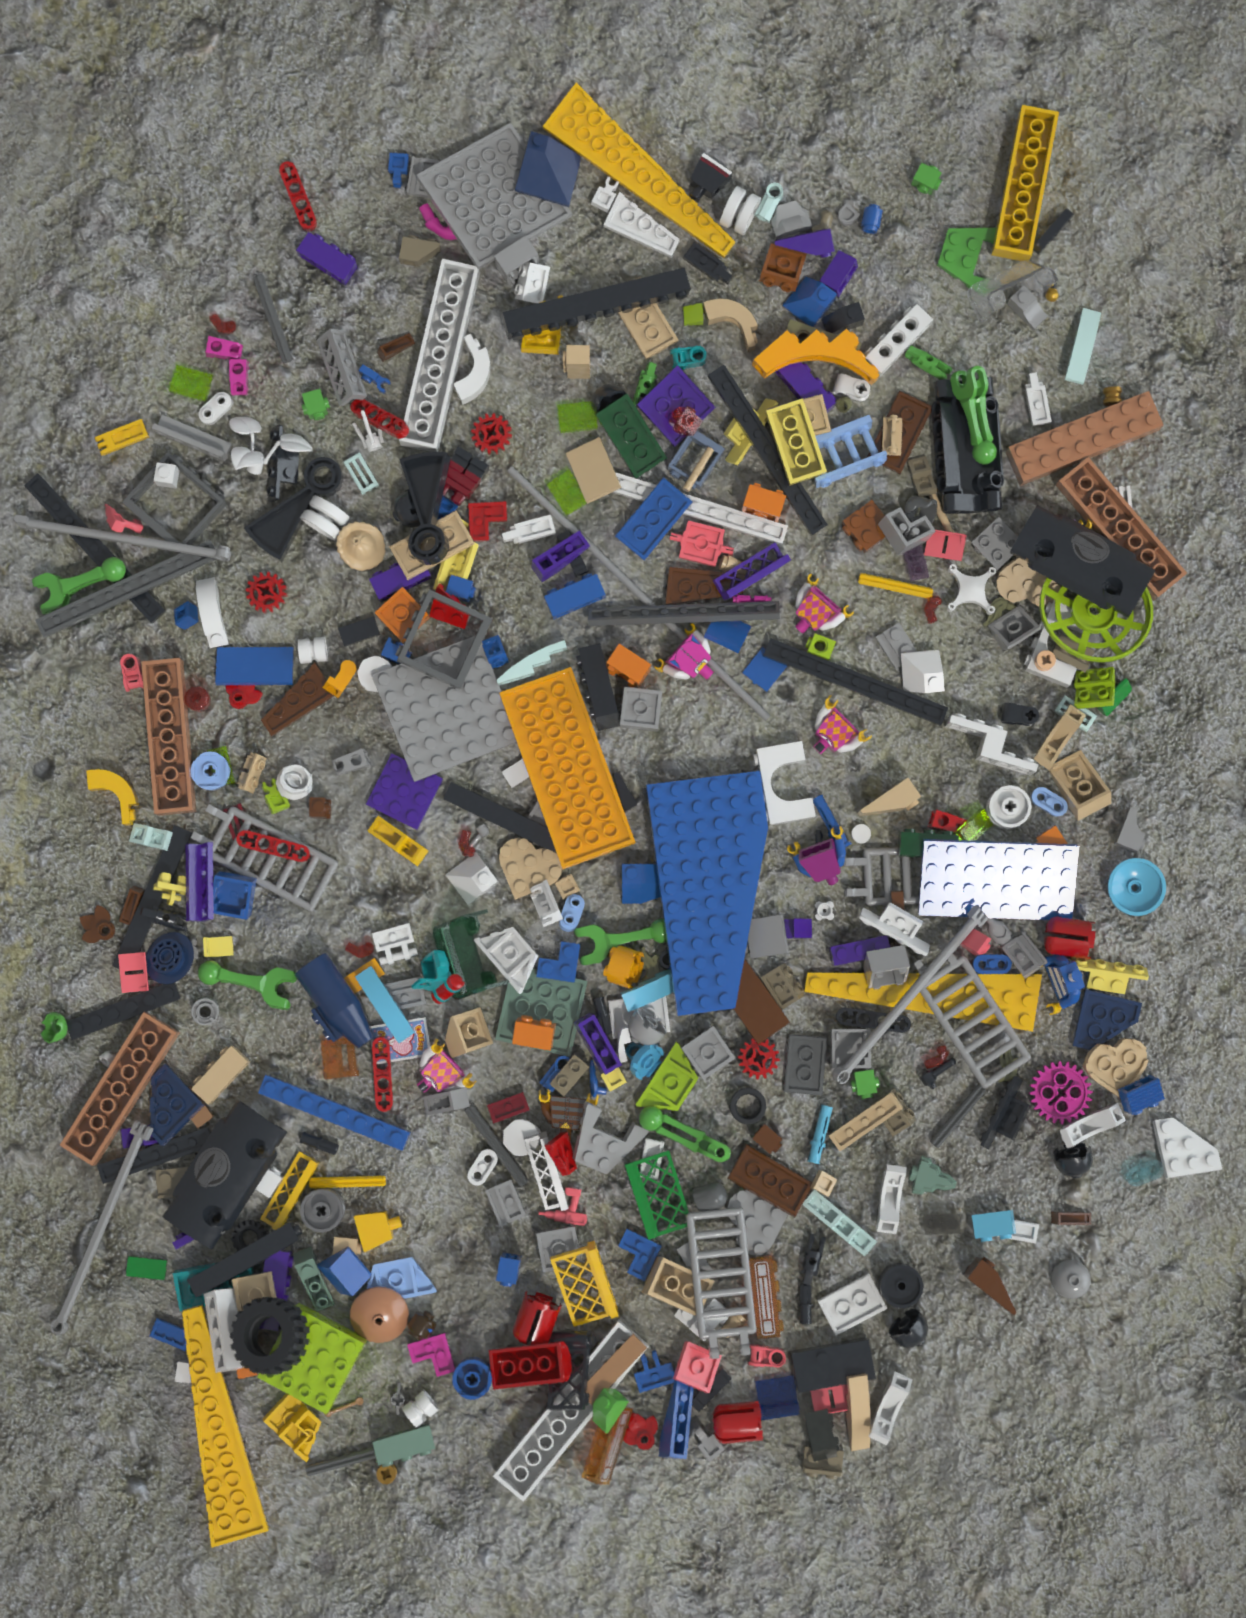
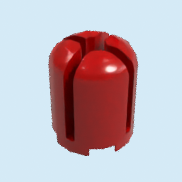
M1063 917L1051 918L1046 925L1045 933L1083 938V941L1046 936L1044 937L1046 951L1053 955L1090 960L1091 957L1087 956L1089 949H1094L1096 931H1092V924H1095V921Z
M526 1291L513 1327V1335L519 1342L525 1344L537 1310H541L530 1345L548 1343L562 1304L560 1303L558 1306L552 1302L553 1297L536 1292V1295H527L528 1291Z
M758 1401L719 1404L715 1406L712 1413L714 1437L719 1443L729 1444L763 1440V1430H760L761 1409Z

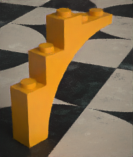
M847 329L830 343L828 342V337L823 332L820 333L818 330H815L801 344L797 336L793 333L790 334L787 330L761 352L752 363V366L764 379L776 370L803 361L835 363L857 373L870 385H873L879 377L878 369L865 360L866 357L860 350H856L859 344L858 337Z

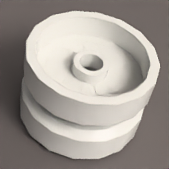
M736 186L724 207L719 224L729 228L735 222L734 231L744 235L755 216L761 197L752 193L745 201L746 190Z
M314 495L309 502L310 507L314 511L304 510L300 519L322 535L336 540L340 531L336 525L345 526L349 516L331 502Z
M1009 785L1001 787L992 793L987 800L985 809L987 817L993 825L1000 829L1008 830L1024 823L1031 813L1032 806L1030 798L1024 790L1017 786ZM1006 805H1009L1011 807L1010 811H1008V809H1005Z

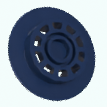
M169 932L158 937L151 944L146 955L149 976L161 984H171L182 979L190 970L194 960V949L191 941L185 935L178 932Z

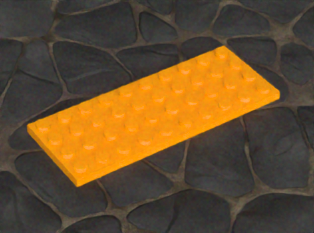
M569 667L500 692L499 694L562 869L635 844L632 831L572 668Z

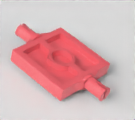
M688 520L683 535L671 532L670 540L681 542L680 559L716 567L721 552L732 555L734 547L723 545L725 529Z

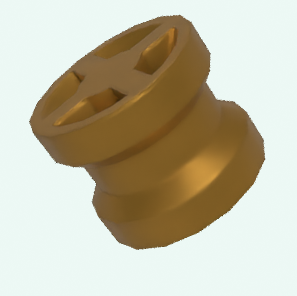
M1117 386L1103 388V394L1105 395L1103 405L1112 406L1122 402V398H1120L1122 388Z
M394 1464L387 1467L380 1465L376 1473L378 1481L382 1484L392 1483L397 1476L396 1466Z

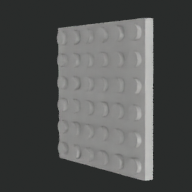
M511 123L416 175V179L478 270L495 261L494 255L525 235L530 241L572 217L571 211L566 206L515 191L526 145Z
M475 636L412 660L456 679ZM482 643L460 690L404 664H399L372 675L414 782L517 743L499 694L502 691L497 683L492 666L488 662Z

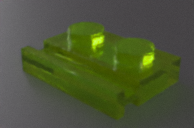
M176 365L169 392L206 402L214 376Z
M591 401L557 405L560 433L598 429L597 418L592 410Z
M570 470L559 475L551 482L546 483V486L566 517L587 504L579 484Z

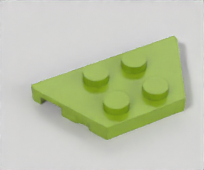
M675 1042L635 1104L636 1106H654L659 1109L678 1111L699 1079L677 1042Z

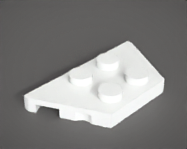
M514 927L504 929L502 932L491 933L490 936L484 938H475L476 944L515 990L521 994L538 958L535 951Z

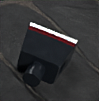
M703 152L690 178V185L694 188L690 193V197L699 202L703 195L712 199L732 179L733 172Z

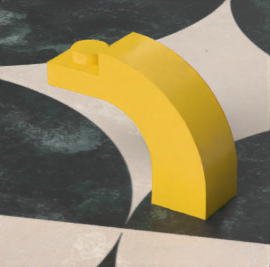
M101 769L86 770L88 790H110L114 792L120 801L122 824L125 826L133 825V820H136V814L132 806H138L139 800L130 783L111 771Z

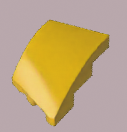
M561 327L555 331H542L541 334L535 336L531 334L524 335L521 343V352L559 355Z
M286 1393L262 1420L298 1456L307 1462L321 1421L302 1401Z

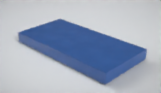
M663 477L615 537L645 561L693 501Z
M217 647L216 685H293L294 648Z

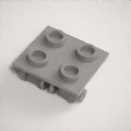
M998 517L971 543L975 546L974 550L978 554L981 553L998 570L1013 556L1010 550L1018 536Z

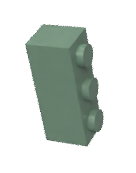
M428 1423L418 1428H410L371 1440L377 1465H382V1467L393 1465L395 1460L401 1459V1462L413 1458L412 1455L420 1453V1456L432 1453V1449H436Z

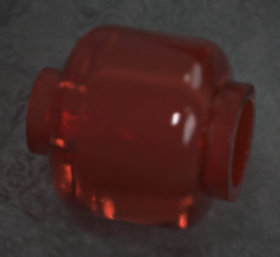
M194 686L187 690L184 700L187 707L192 711L203 712L210 706L211 696L203 687Z

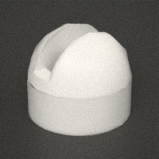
M105 1051L99 1056L100 1061L106 1067L110 1066L116 1054H112V1051Z

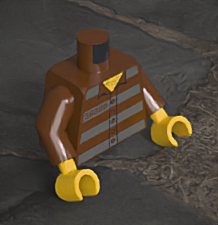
M547 1089V1095H542L541 1090H539L541 1112L546 1122L551 1124L552 1128H560V1133L568 1132L570 1141L571 1131L580 1130V1120L584 1114L583 1106L585 1101L597 1105L599 1100L598 1095L595 1100H592L590 1098L591 1093H588L587 1099L550 1096L549 1089Z

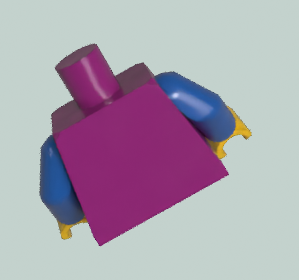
M839 826V835L834 833V827L831 829V834L836 838L835 841L831 838L800 850L799 842H794L795 851L791 845L787 846V851L794 855L793 860L800 873L809 878L812 877L815 882L825 879L828 885H834L838 882L836 875L841 873V867L844 865L846 857L844 839H841L844 830L841 826Z

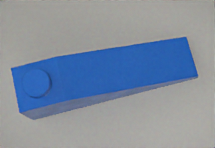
M676 1380L674 1381L660 1436L658 1457L687 1459L694 1388Z

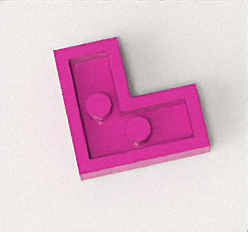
M445 1333L407 1344L412 1363L431 1358L437 1377L455 1371L456 1368Z

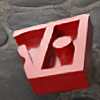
M439 583L437 585L436 593L460 603L457 597L454 595L450 596L443 589L444 586ZM433 599L429 615L431 618L462 629L466 628L469 615Z
M561 1132L545 1145V1149L561 1175L566 1176L575 1171L577 1166L573 1159L568 1132Z

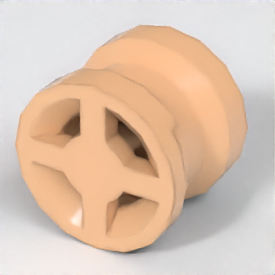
M1044 650L1035 657L1034 664L1038 670L1048 671L1055 665L1056 657L1051 651Z

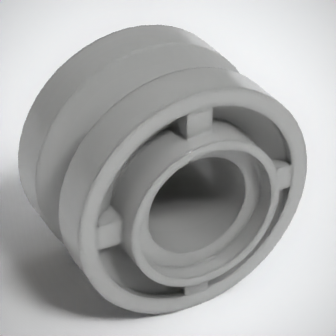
M210 997L198 999L191 1010L194 1021L200 1025L212 1024L216 1021L220 1012L218 1003ZM201 1007H209L211 1014L203 1016L200 1012Z

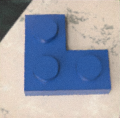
M561 941L559 959L539 958L536 977L575 983L580 944Z
M627 1228L618 1245L635 1254L627 1273L645 1281L662 1245L648 1240V1238Z

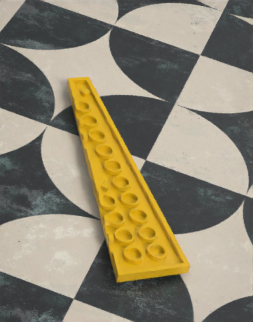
M575 83L545 122L543 129L609 177L618 181L623 187L722 258H725L735 245V241Z
M807 973L804 992L894 1007L920 975L919 973H908L907 981L903 985H886L874 990L873 988H868L865 973ZM946 974L926 988L931 996L934 997L968 974ZM977 974L1012 1028L1033 1032L1042 974H1031L1026 979L1021 974ZM971 981L937 1003V1005L944 1014L979 990ZM920 992L905 1008V1010L934 1014ZM982 997L952 1018L969 1021L987 1009L989 1005ZM994 1014L980 1022L991 1025L1000 1024Z
M199 1305L183 1310L182 1316L194 1399V1413L204 1480L211 1548L267 1532L269 1527L223 1373L215 1372L209 1326L203 1306Z

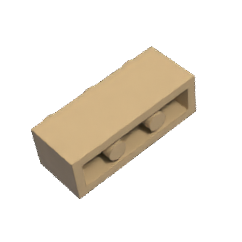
M567 345L566 351H563L564 373H567L568 379H590V345Z
M226 1046L219 1055L221 1057L217 1062L213 1060L207 1066L205 1075L203 1077L199 1075L193 1082L192 1090L208 1105L212 1104L251 1062L235 1046Z

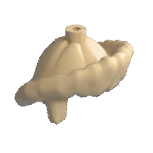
M356 521L349 523L339 531L336 543L337 552L350 568L358 571L376 568L383 561L386 553L384 537L376 526Z

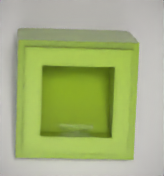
M702 303L683 307L684 326L703 325Z

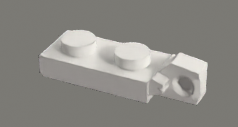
M1037 372L1029 373L1027 376L1028 384L1025 385V393L1031 425L1033 427L1050 424L1051 415L1045 385H1043V382H1038Z
M551 515L514 524V526L510 527L511 531L502 533L504 543L514 541V544H520L554 535L556 532Z

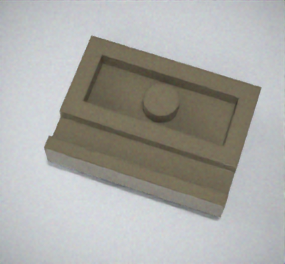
M188 1167L155 1170L158 1199L173 1197V1191Z

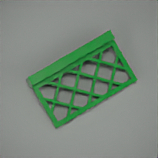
M670 1151L626 1163V1171L648 1240L686 1228L687 1223L680 1225L673 1221L678 1211L685 1215L689 1211ZM667 1155L669 1164L666 1170L655 1165L658 1158ZM654 1159H655V1161H654L653 1164L650 1163V1162H648V1161H650V1160H654ZM645 1162L652 1166L647 1176L639 1172L638 1164ZM654 1167L664 1172L660 1182L649 1178ZM666 1174L674 1177L675 1182L671 1189L661 1184ZM641 1176L646 1178L644 1183L642 1182ZM647 1180L658 1184L653 1195L645 1191L644 1186ZM660 1186L670 1191L665 1201L655 1196ZM675 1186H677L678 1192L674 1191ZM672 1192L680 1196L681 1201L678 1207L667 1203ZM647 1195L651 1196L650 1201H648ZM653 1198L664 1203L659 1213L651 1210L650 1204ZM681 1204L683 1205L684 1211L679 1209ZM665 1205L676 1209L671 1220L661 1215ZM653 1214L657 1215L656 1220H654ZM659 1217L670 1222L665 1230L658 1232L656 1223Z

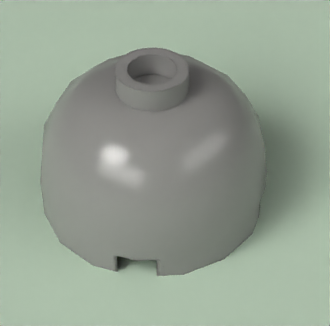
M638 1008L629 1019L628 1030L631 1034L630 1038L638 1045L640 1043L643 1045L657 1044L667 1033L666 1028L660 1021L656 1023L652 1019L654 1015L643 1008Z
M1066 1259L1054 1267L1051 1274V1283L1060 1296L1067 1299H1076L1083 1296L1089 1290L1091 1276L1083 1263L1074 1259Z

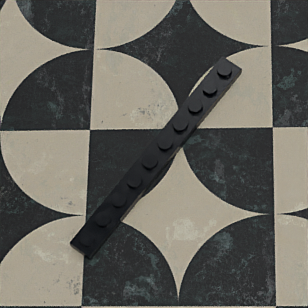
M722 365L708 374V378L781 491L786 495L787 500L809 534L812 536L828 524L801 482L789 486L775 442L726 366Z
M38 473L24 485L59 524L89 528ZM69 534L99 567L107 558L115 557L100 539ZM126 569L124 577L119 581L132 576V574ZM148 591L129 599L151 624L166 612Z
M770 638L763 655L765 658L939 726L942 725L948 710L946 706Z

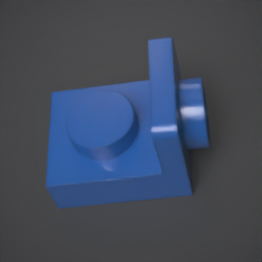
M499 635L482 641L484 652L492 669L501 667L509 662Z

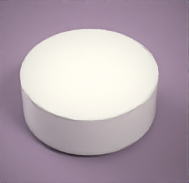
M859 824L852 829L851 837L856 843L863 844L870 839L871 831L868 826Z

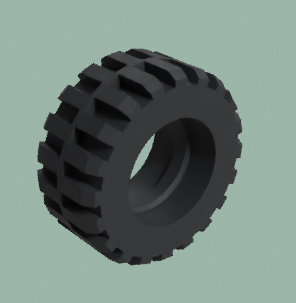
M262 1297L253 1299L252 1303H246L243 1306L244 1310L238 1311L235 1315L237 1320L232 1322L233 1333H230V1339H233V1343L230 1344L231 1350L236 1351L234 1357L237 1361H242L241 1366L253 1373L277 1375L288 1372L292 1369V1365H298L301 1361L299 1357L304 1356L307 1351L304 1348L305 1345H309L307 1333H310L309 1327L305 1326V1323H307L306 1316L300 1315L302 1310L299 1307H295L293 1302L282 1298ZM274 1317L281 1326L282 1338L278 1348L272 1354L266 1355L259 1346L258 1331L267 1318Z

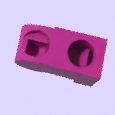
M208 336L206 357L228 360L241 359L243 345Z
M229 359L231 395L248 394L249 362L246 359Z

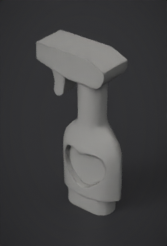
M994 918L987 919L989 924L988 932L997 945L1000 944L1003 947L1013 940L1011 931L1002 921L995 920Z

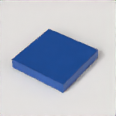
M741 621L711 622L704 638L739 653L752 626Z

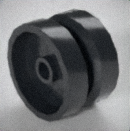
M899 1262L890 1264L883 1269L879 1276V1292L884 1300L894 1307H911L919 1301L923 1294L924 1285L922 1277L908 1264ZM902 1282L905 1285L904 1288L900 1287L898 1289V1284Z

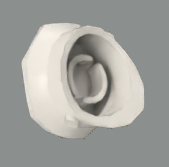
M378 656L364 659L357 671L361 686L366 691L378 692L372 675L393 666L386 659Z
M301 765L285 766L279 772L276 780V786L280 795L290 800H298L307 796L312 791V775Z
M515 1119L504 1129L503 1144L515 1156L528 1155L524 1138L541 1133L540 1129L528 1120ZM540 1139L529 1142L530 1147L535 1150L540 1144Z

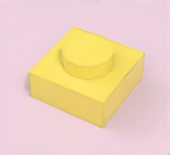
M619 1067L606 1075L601 1074L609 1091L627 1083Z

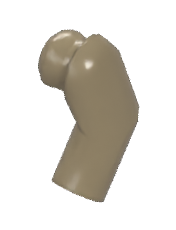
M824 210L821 213L820 224L812 227L811 232L830 228L833 221L832 213Z

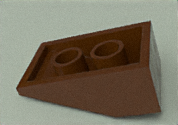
M984 1256L982 1259L976 1257L963 1275L1008 1312L1015 1315L1017 1312L998 1272L993 1269L996 1265Z

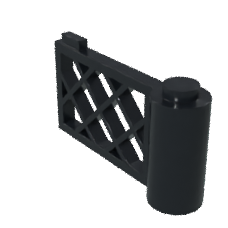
M553 1331L550 1343L562 1341L567 1345L570 1355H572L571 1364L576 1370L570 1375L569 1380L563 1382L559 1387L556 1383L549 1384L547 1410H585V1406H589L590 1394L587 1393L590 1350H592L596 1343L595 1335L591 1331ZM578 1355H584L583 1362L577 1367L573 1360ZM579 1373L582 1376V1380L575 1386L571 1380ZM569 1383L574 1390L566 1397L561 1390ZM560 1393L564 1400L559 1405H553L554 1398ZM576 1393L580 1396L579 1405H573L569 1401Z

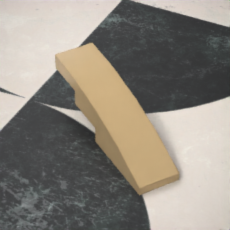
M864 1373L846 1377L848 1394H846L848 1407L846 1417L850 1451L870 1448L868 1377Z

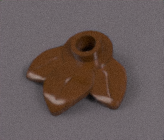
M97 905L94 915L80 917L81 925L86 930L82 940L88 943H96L101 939L109 940L115 935V926L110 922L111 915L108 910ZM105 927L109 928L108 934L103 933Z

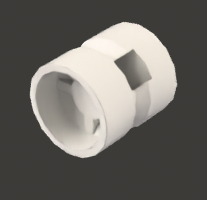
M315 637L313 641L309 638L298 639L300 663H312L313 660H316V662L328 661L326 638Z
M423 1390L415 1396L414 1402L409 1401L402 1407V1410L410 1422L418 1428L426 1421L427 1416L431 1417L439 1408L432 1397Z

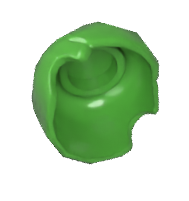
M51 1012L46 1015L45 1020L42 1021V1024L45 1025V1029L41 1032L42 1038L47 1043L62 1040L68 1031L66 1019L57 1012Z

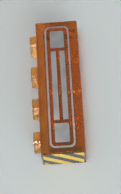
M772 1256L749 1258L757 1339L781 1337L780 1332L784 1331L783 1320H779L778 1312H782L781 1300H777L776 1292H780L779 1281L775 1280L774 1273L778 1272L777 1262L773 1261Z
M626 1406L608 1433H605L597 1425L581 1476L582 1478L595 1484L610 1483L633 1408Z

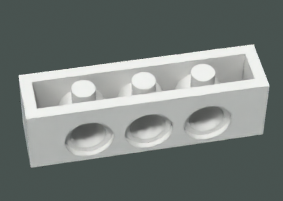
M916 304L913 308L910 306L904 312V318L900 322L896 320L890 327L891 331L887 335L884 333L877 340L879 344L875 348L870 347L864 354L866 356L865 360L878 369L879 378L932 324L933 318L919 305ZM911 323L915 328L909 330L905 327V324ZM898 336L901 338L902 342L895 343L892 340V337ZM886 350L889 355L886 357L881 356L879 351Z

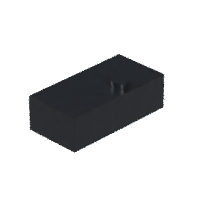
M867 1337L790 1351L799 1393L847 1384V1376L865 1373L868 1380L876 1379L870 1343Z

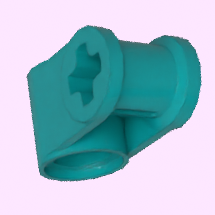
M701 346L680 347L670 350L673 358L672 369L677 365L681 370L701 367L707 361L706 350ZM696 353H701L703 358L696 360L693 356Z

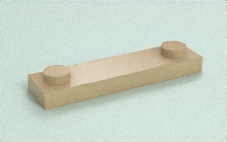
M890 1092L832 1132L829 1137L837 1149L842 1151L903 1109V1106L894 1093Z

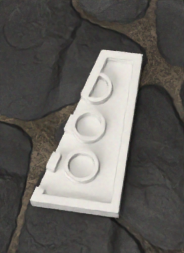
M619 192L604 223V228L672 258L680 239L664 226L659 225L650 215L644 213L635 203L625 198V195Z

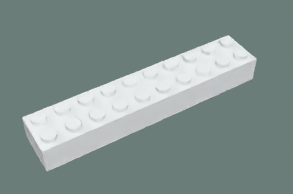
M446 259L441 261L404 418L405 423L409 427V433L406 437L399 439L401 446L428 452L439 451L454 387L453 383H455L464 345V337L466 336L480 276V270L474 265Z
M618 1319L590 1353L588 1380L632 1334L647 1348L649 1347L648 1343ZM642 1354L609 1387V1389H615L617 1387V1385L630 1371V1369L634 1366V1364L638 1361ZM578 1373L571 1380L575 1386L581 1382L582 1376ZM568 1383L561 1391L567 1397L574 1389ZM560 1393L554 1398L553 1405H559L564 1400ZM576 1393L569 1401L573 1405H579L580 1396ZM589 1403V1406H585V1410H547L546 1408L496 1469L493 1477L524 1502L592 1418L593 1405Z

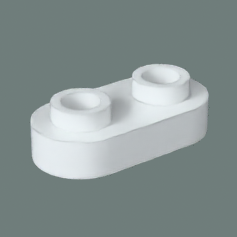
M225 392L215 394L199 410V418L205 425L215 424L232 407L231 397ZM220 399H225L223 404H219ZM206 412H211L209 417H205Z
M483 1150L468 1171V1180L471 1184L481 1185L487 1180L498 1161V1156L493 1150ZM486 1155H490L492 1157L491 1162L485 1161L484 1158ZM475 1172L481 1173L480 1179L474 1177Z

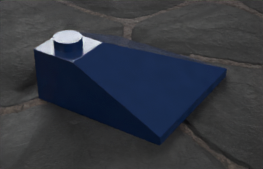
M531 131L515 191L569 207L582 156L549 136Z

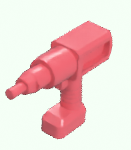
M105 504L106 521L111 530L121 533L124 527L135 533L140 534L142 532L143 524L140 520L133 519L131 522L123 519L121 514L117 513L114 508Z
M565 1187L564 1193L572 1196L569 1209L565 1211H539V1215L554 1219L556 1222L585 1226L587 1222L586 1214L576 1212L581 1189Z

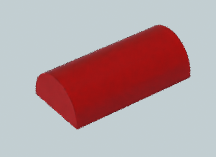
M562 1341L488 1350L493 1390L566 1382L571 1375L570 1352L567 1345Z

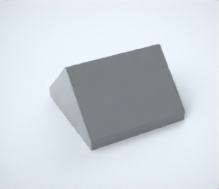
M1020 605L988 625L1002 650H1009L1041 629Z

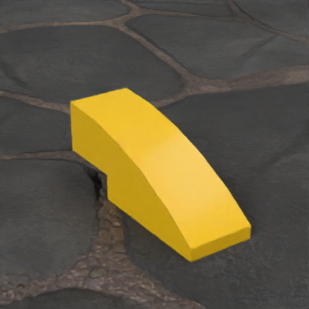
M377 816L367 830L417 867L429 852L380 816Z

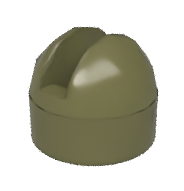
M842 396L836 401V408L842 413H846L852 406V400L848 396Z

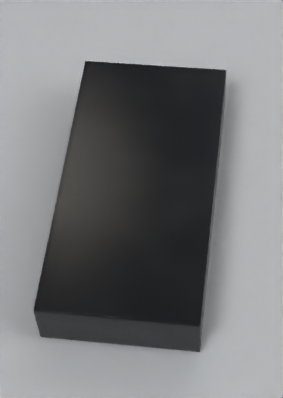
M374 616L338 628L344 647L381 635Z

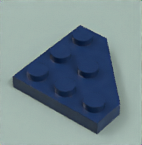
M1084 989L1072 1046L1091 1050L1096 1044H1103L1138 1022L1142 1003Z
M164 1064L151 1077L152 1097H150L151 1121L149 1127L153 1128L151 1135L161 1146H165L205 1106L168 1064Z

